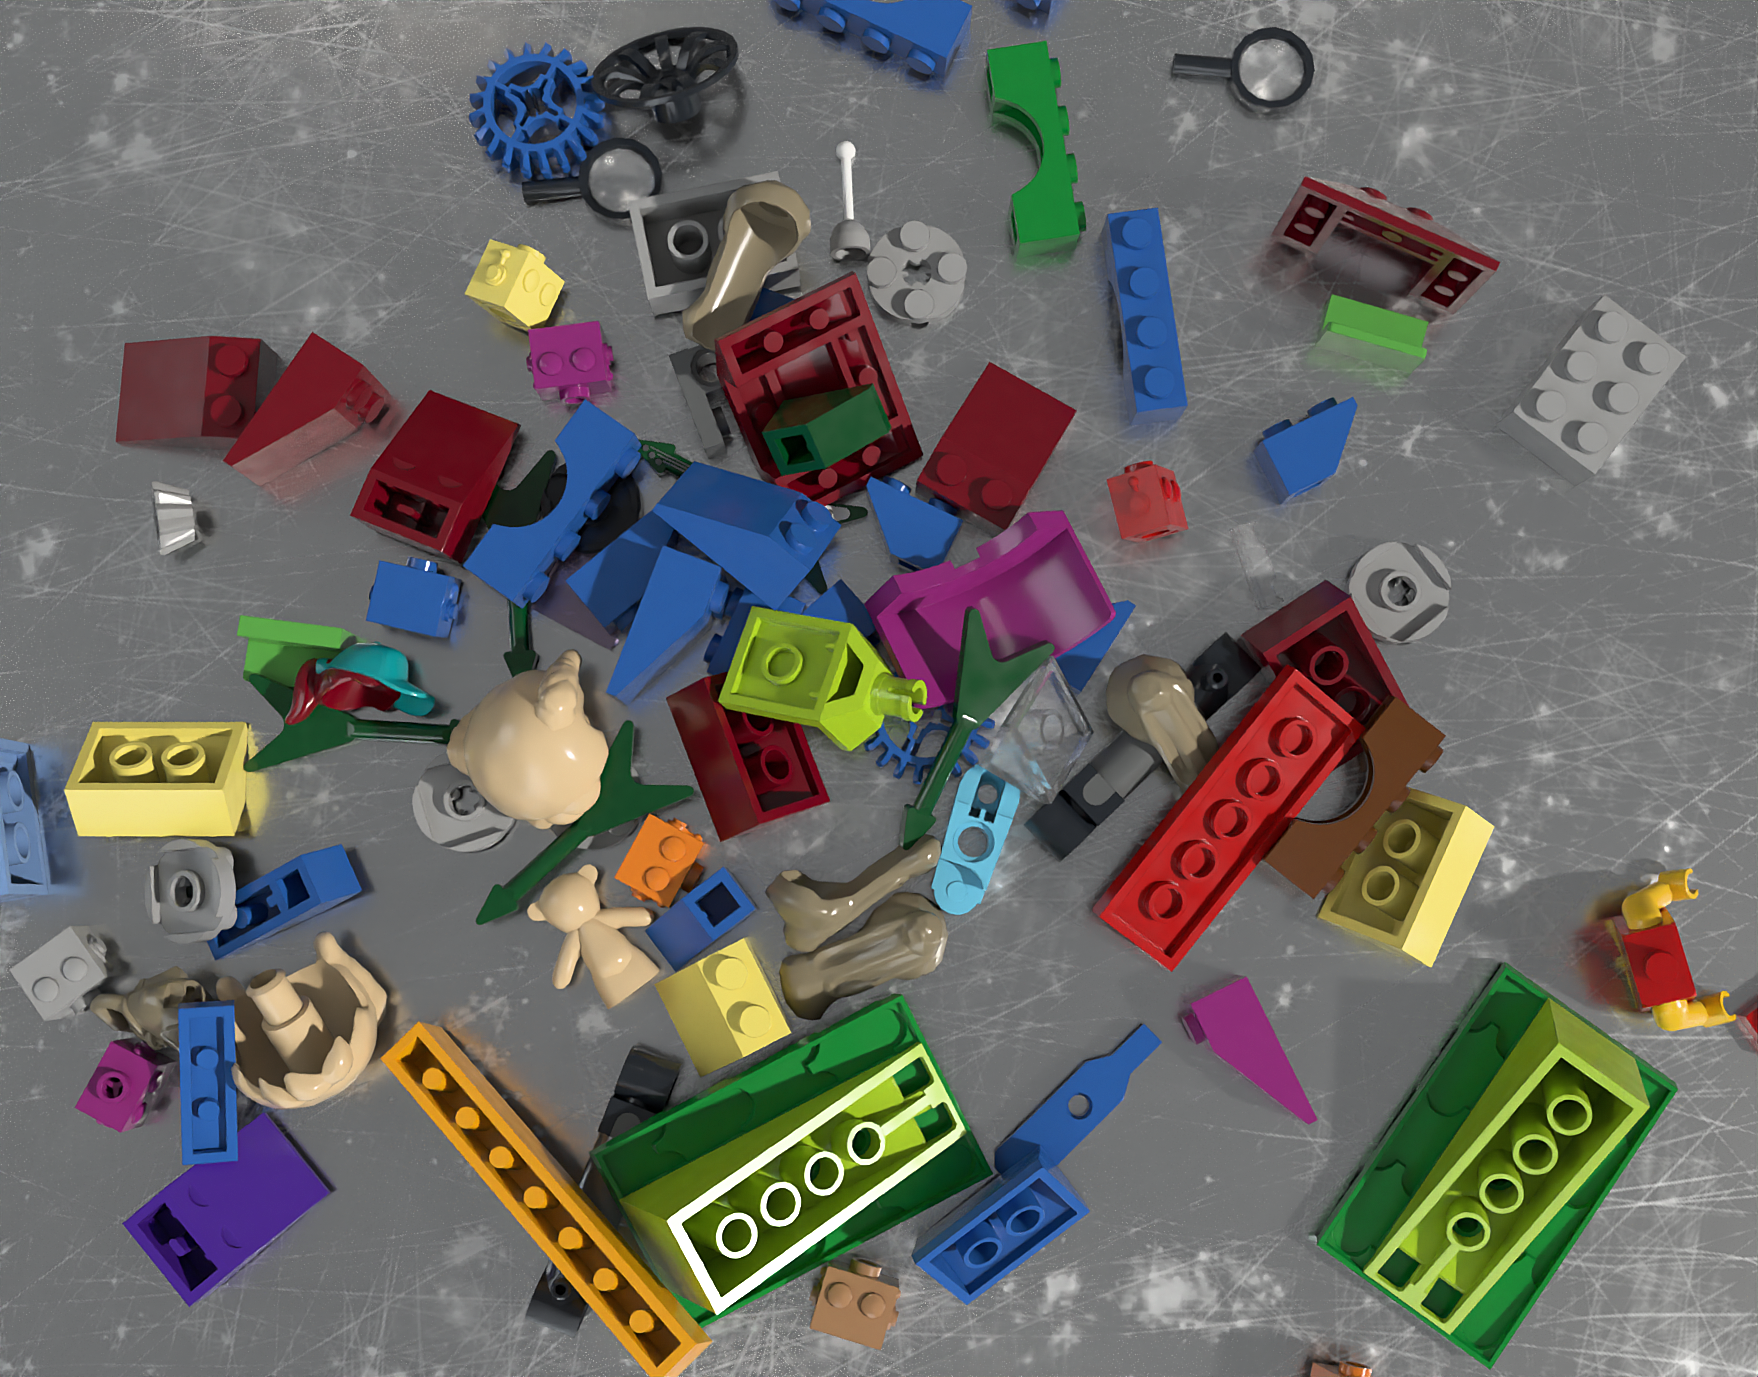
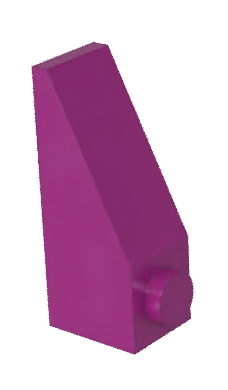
M1236 975L1183 1001L1189 1014L1182 1016V1021L1195 1045L1203 1042L1207 1050L1298 1120L1308 1125L1318 1120L1247 976Z

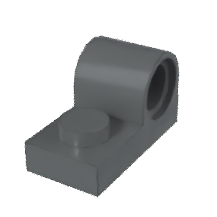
M698 345L670 354V361L708 459L727 453L723 438L731 435L721 406L714 409L710 407L711 404L724 400L726 398L719 380L708 382L699 376L700 371L705 365L716 363L715 351Z

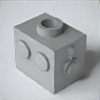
M69 926L9 969L23 989L27 1000L34 1005L44 1021L64 1019L72 1012L78 1016L89 1011L91 1001L100 995L102 990L123 976L107 953V948L103 941L95 936L89 926Z

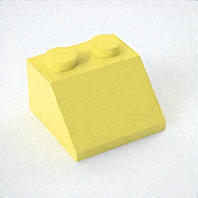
M747 937L654 984L700 1078L769 1045L793 1031Z

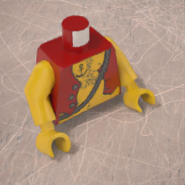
M1691 868L1660 872L1657 882H1653L1624 900L1622 915L1612 917L1639 1012L1651 1010L1656 1025L1667 1031L1682 1030L1701 1025L1708 1028L1736 1020V1014L1728 1015L1723 1005V998L1730 997L1727 991L1701 996L1693 1000L1697 996L1679 932L1674 919L1665 907L1671 901L1695 899L1698 896V889H1689L1687 885V877L1693 872Z

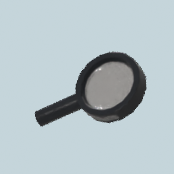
M1277 27L1261 28L1245 36L1235 48L1231 58L1175 53L1172 64V74L1228 78L1229 87L1237 101L1250 111L1264 115L1283 114L1296 107L1307 94L1315 72L1313 55L1306 43L1292 31Z
M618 137L602 141L587 152V158L580 165L579 176L522 182L524 202L582 196L585 205L597 218L609 224L626 226L632 224L628 201L663 194L664 177L658 158L646 145L634 139Z

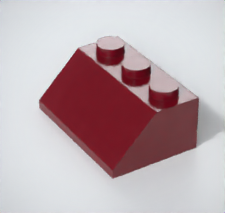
M728 672L704 677L666 697L720 842L759 830L830 802L801 724L729 710L718 702Z

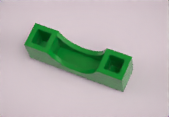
M1047 41L988 49L984 70L992 116L1007 119L1023 128L1034 141L1040 158V168L1035 177L1025 187L1011 195L1009 217L1016 258L1076 249L1080 232L1086 231V216L1083 202H1074L1071 184L1078 183V171L1074 153L1066 154L1063 136H1069L1070 128L1067 108L1065 105L1058 106L1055 93L1056 88H1061V72L1058 58H1049Z

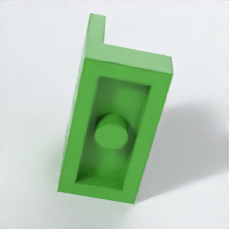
M1332 294L1327 300L1315 346L1411 374L1425 360L1427 349L1422 348L1429 322Z
M240 615L237 636L248 640L243 679L249 682V676L258 673L291 688H294L297 673L306 661L313 658L334 659L341 651L353 645L354 634L343 628Z

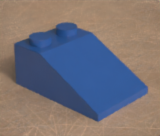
M696 461L689 466L652 509L654 513L775 611L810 572L842 526L832 518L831 513L826 507L810 500L802 492Z
M662 546L606 690V693L617 703L628 706L711 630L715 618L724 619V613L733 592L729 590L730 584H728L729 582L721 566L667 546Z

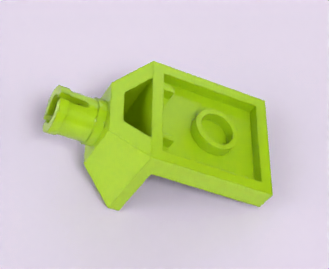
M752 606L718 702L729 710L818 727L841 750L851 752L881 728L884 716L886 715L903 718L905 721H918L923 711L920 708L912 707V703L926 705L927 687L923 680L895 677L880 653L851 623Z

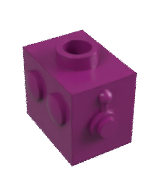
M599 321L528 330L531 352L526 357L527 369L534 376L533 388L537 391L542 401L560 399L562 404H580L585 399L589 401L590 395L612 392L611 380L613 379V374L610 372L609 365H611V361H614L613 348L606 342L605 333Z
M134 1038L111 1041L74 1108L96 1119L97 1124L113 1128L120 1133L142 1127L177 1061L157 1050H153L144 1041L140 1042Z

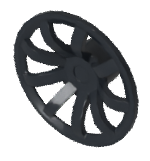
M682 27L653 33L618 48L603 59L593 71V77L591 78L592 88L596 96L608 104L621 107L651 106L654 119L657 122L665 124L681 122L695 116L701 110L702 103L699 92L717 83L735 66L739 57L738 44L729 33L710 27ZM685 38L679 51L677 65H673L668 41ZM705 39H709V40H712V41H713V42H710V43L705 44V45L695 54V56H694V58H693V54H694V52H695V50H696L697 45H698L699 42H701L702 40H705ZM655 44L661 68L656 69L639 50ZM719 51H726L727 54L725 61L719 58H709L713 53ZM622 60H626L633 64L640 73L615 65ZM704 70L716 71L710 77L697 84L700 74ZM613 78L622 79L612 84L608 90L606 89L604 82ZM628 89L640 92L639 99L625 98L619 95Z

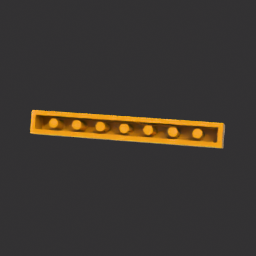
M418 1021L380 1058L650 1377H678L713 1342L442 1027Z

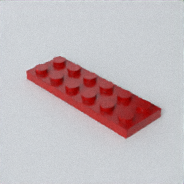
M1286 664L1091 910L1172 972L1366 728L1302 673Z

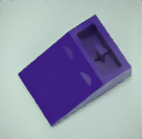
M263 1112L237 1132L238 1161L195 1164L122 1223L189 1307L214 1292L331 1193L266 1112Z

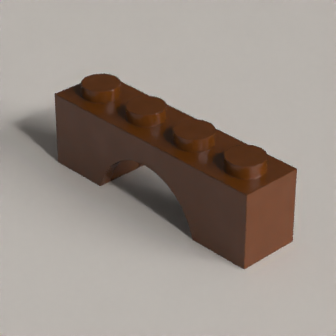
M1388 695L1363 725L1366 729L1358 738L1366 756L1367 776L1363 790L1357 800L1344 812L1328 819L1309 820L1295 817L1263 857L1265 862L1312 899H1315L1320 891L1327 895L1335 888L1345 873V870L1340 866L1353 851L1360 854L1369 846L1378 832L1373 827L1385 811L1392 814L1403 804L1411 791L1406 787L1408 782L1418 770L1426 773L1443 753L1444 749L1439 744L1446 735L1395 696Z

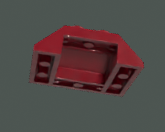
M1308 176L1303 178L1272 232L1275 236L1318 254L1337 224L1341 223L1422 259L1423 262L1408 295L1451 314H1455L1491 278L1500 264L1498 260L1453 231L1434 222L1433 217L1421 209L1413 207L1404 209L1388 202L1387 197L1383 193L1373 188H1357L1348 184Z
M851 271L714 339L718 379L752 461L765 482L802 492L810 500L818 502L825 507L867 485L870 477L879 479L923 456L855 272ZM873 383L892 427L889 433L827 468L781 476L762 431L784 400Z

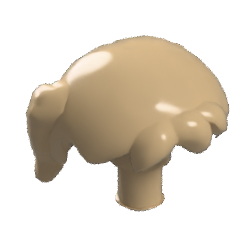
M574 649L564 651L547 670L522 672L496 685L479 704L461 718L457 727L452 730L450 741L446 748L451 765L461 773L469 775L478 792L491 805L508 817L528 821L535 828L542 830L548 829L553 824L566 825L573 823L596 803L600 795V775L603 772L609 755L603 732L591 726L583 711L584 693L579 685L578 677L583 660L578 651Z
M327 931L318 933L313 942L316 951V963L308 965L287 977L285 976V970L278 968L269 969L258 974L251 981L247 990L232 976H224L216 984V994L220 1001L234 1000L236 1063L231 1068L234 1083L246 1097L261 1105L285 1110L314 1106L325 1101L329 1097L345 1090L362 1074L375 1049L377 1028L386 1015L387 995L384 989L375 981L372 974L342 950L334 936Z

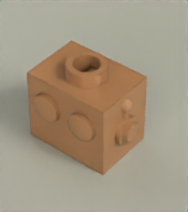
M852 1257L850 1264L836 1259L828 1261L827 1266L822 1267L820 1270L822 1275L820 1282H818L817 1286L813 1285L809 1301H812L811 1306H814L809 1328L881 1350L887 1329L890 1330L891 1326L895 1327L899 1311H896L895 1304L901 1296L899 1279L881 1274V1265L863 1258Z

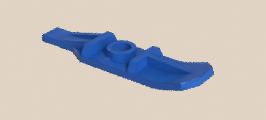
M1143 1023L1111 1055L1086 1061L1010 1137L996 1148L995 1169L1000 1174L1004 1173L1039 1145L1043 1147L1053 1162L1058 1165L1124 1100L1130 1074L1162 1041ZM1075 1095L1084 1096L1088 1102L1087 1110L1081 1115L1072 1114L1068 1107L1070 1099Z

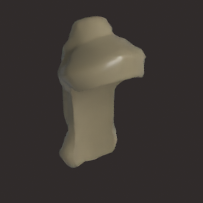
M766 180L743 185L732 193L727 201L723 216L725 235L708 271L706 287L700 297L691 306L682 311L685 338L706 349L715 351L714 339L750 322L767 274L778 263L791 256L811 231L810 210L794 189L777 180Z
M1142 654L1121 663L1111 673L1105 692L1108 714L1131 737L1148 743L1157 749L1174 780L1180 787L1182 794H1184L1219 750L1216 737L1195 706L1193 685L1187 679V673L1181 665L1172 659Z
M924 834L909 850H904L899 845L895 850L869 866L854 880L846 883L812 880L797 870L782 871L767 887L765 893L784 921L783 933L787 945L801 952L814 951L829 937L844 930L854 919L887 893L902 887L908 879L926 874L933 867L937 866L941 855L940 841L933 835Z
M897 892L873 910L864 926L856 934L822 946L812 952L790 955L784 958L779 975L786 1004L798 1018L820 1020L830 1005L839 998L857 995L893 978L912 980L933 972L943 959L948 939L947 927L940 907L920 893Z

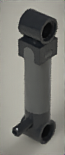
M1227 632L1223 633L1185 670L1187 679L1191 681L1194 688L1195 706L1205 721L1236 695L1262 669ZM1123 729L1049 799L1024 826L1058 862H1061L1097 826L1104 822L1164 760L1155 747L1131 737Z
M633 1045L619 1075L614 1095L609 1100L598 1128L599 1134L593 1149L662 1111L665 1112L664 1110L677 1082L682 1064ZM589 1157L578 1186L617 1230L622 1214L592 1158ZM550 1258L536 1286L525 1319L575 1338L589 1304Z

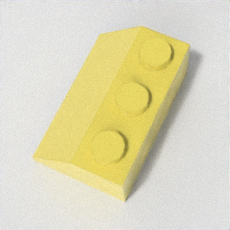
M92 722L64 789L78 836H235L246 802V771L244 770V765L247 762L248 729L246 722Z
M1408 787L1411 791L1403 804L1392 814L1385 811L1373 827L1378 832L1369 846L1360 854L1353 851L1341 865L1345 873L1335 888L1328 894L1318 917L1387 951L1432 968L1494 826L1466 805Z

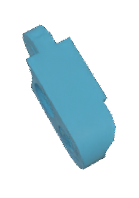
M982 763L975 765L965 772L958 784L941 846V855L930 888L934 890L933 894L937 905L948 914L961 915L968 913L976 904H981L1019 804L1020 788L1017 779L1009 770L998 764ZM991 785L995 788L997 798L993 803L985 804L981 802L978 797V790L981 786ZM976 828L982 831L987 841L983 854L978 857H968L962 853L958 845V838L964 829Z

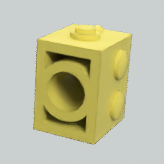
M490 239L466 289L465 295L501 323L528 331L529 329L544 328L565 281L544 264L546 257L539 251L523 244H518L517 247Z

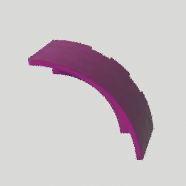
M1063 510L1026 513L1020 520L1001 534L977 547L976 550L980 556L979 558L956 569L951 560L927 569L893 575L864 603L899 678L923 680L926 684V705L912 703L915 708L927 709L954 702L964 613L968 606H973L980 612L990 651L994 659L1004 658L1043 640L1051 642L1055 649L1040 666L1085 641L1115 618L1116 611Z

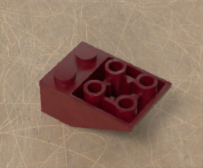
M429 390L370 468L350 516L374 531L461 565L521 425Z

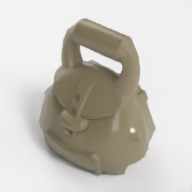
M176 965L149 979H141L134 990L126 995L100 994L91 1001L90 1009L112 1030L134 1033L153 1050H161L162 1047L166 1048L169 1046L179 1051L178 1003L214 1001V999L201 984L189 979L188 975Z

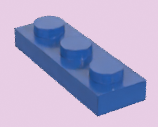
M234 1000L178 1003L182 1165L238 1161L236 1085L231 1071L234 1063H236Z

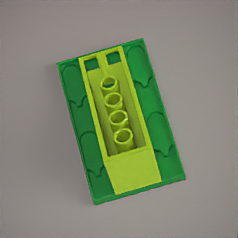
M1504 962L1462 1020L1455 1035L1422 1079L1418 1090L1365 1162L1363 1170L1326 1220L1325 1226L1317 1236L1316 1245L1491 1370L1677 1092L1676 1082L1611 1038L1607 1033L1573 1009L1567 1007L1566 1004L1535 982L1526 978L1511 965Z
M895 993L885 999L877 1000L819 1033L814 1032L742 1073L722 1080L674 1108L654 1115L588 1152L622 1216L625 1218L647 1262H649L653 1273L701 1328L993 1175L904 996Z

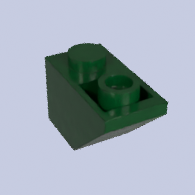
M871 383L784 400L763 429L762 434L781 476L827 468L889 433L892 427L874 384Z

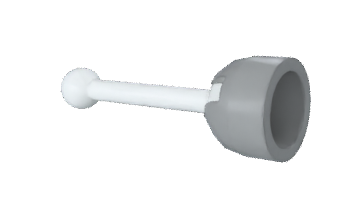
M842 141L836 146V155L841 160L844 220L839 222L831 232L830 255L839 261H858L870 255V237L863 225L854 220L851 159L855 155V147L849 141Z

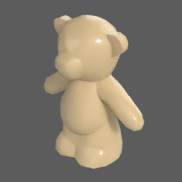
M589 864L584 865L578 872L562 874L553 879L544 888L540 899L530 904L527 913L532 920H546L560 931L567 933L552 974L553 985L557 989H564L570 983L576 962L582 955L599 996L606 1008L610 1009L651 980L660 971L643 951L631 944L617 930L623 926H647L653 923L655 914L652 910L644 907L600 909L599 898L594 887L598 872L594 866Z

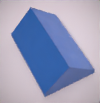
M1039 1145L917 1238L911 1256L917 1266L964 1304L968 1305L1087 1215L1090 1210L1047 1152Z

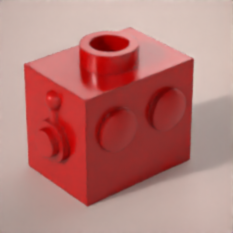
M1143 461L1123 468L1124 474L1106 479L1121 539L1144 543L1189 529L1181 501V490L1176 481L1174 471L1153 464V461Z

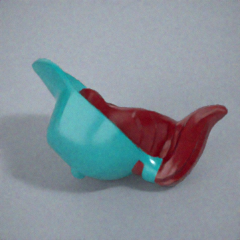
M378 641L357 643L341 651L334 659L313 658L306 661L300 667L295 679L292 706L285 718V723L295 725L305 720L318 704L336 710L373 707L382 712L394 707L409 715L423 716L433 709L436 698L408 682L409 665L406 656L401 651L382 645Z

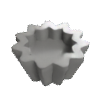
M157 481L151 482V501L160 555H166L195 541V524L191 497L188 489Z

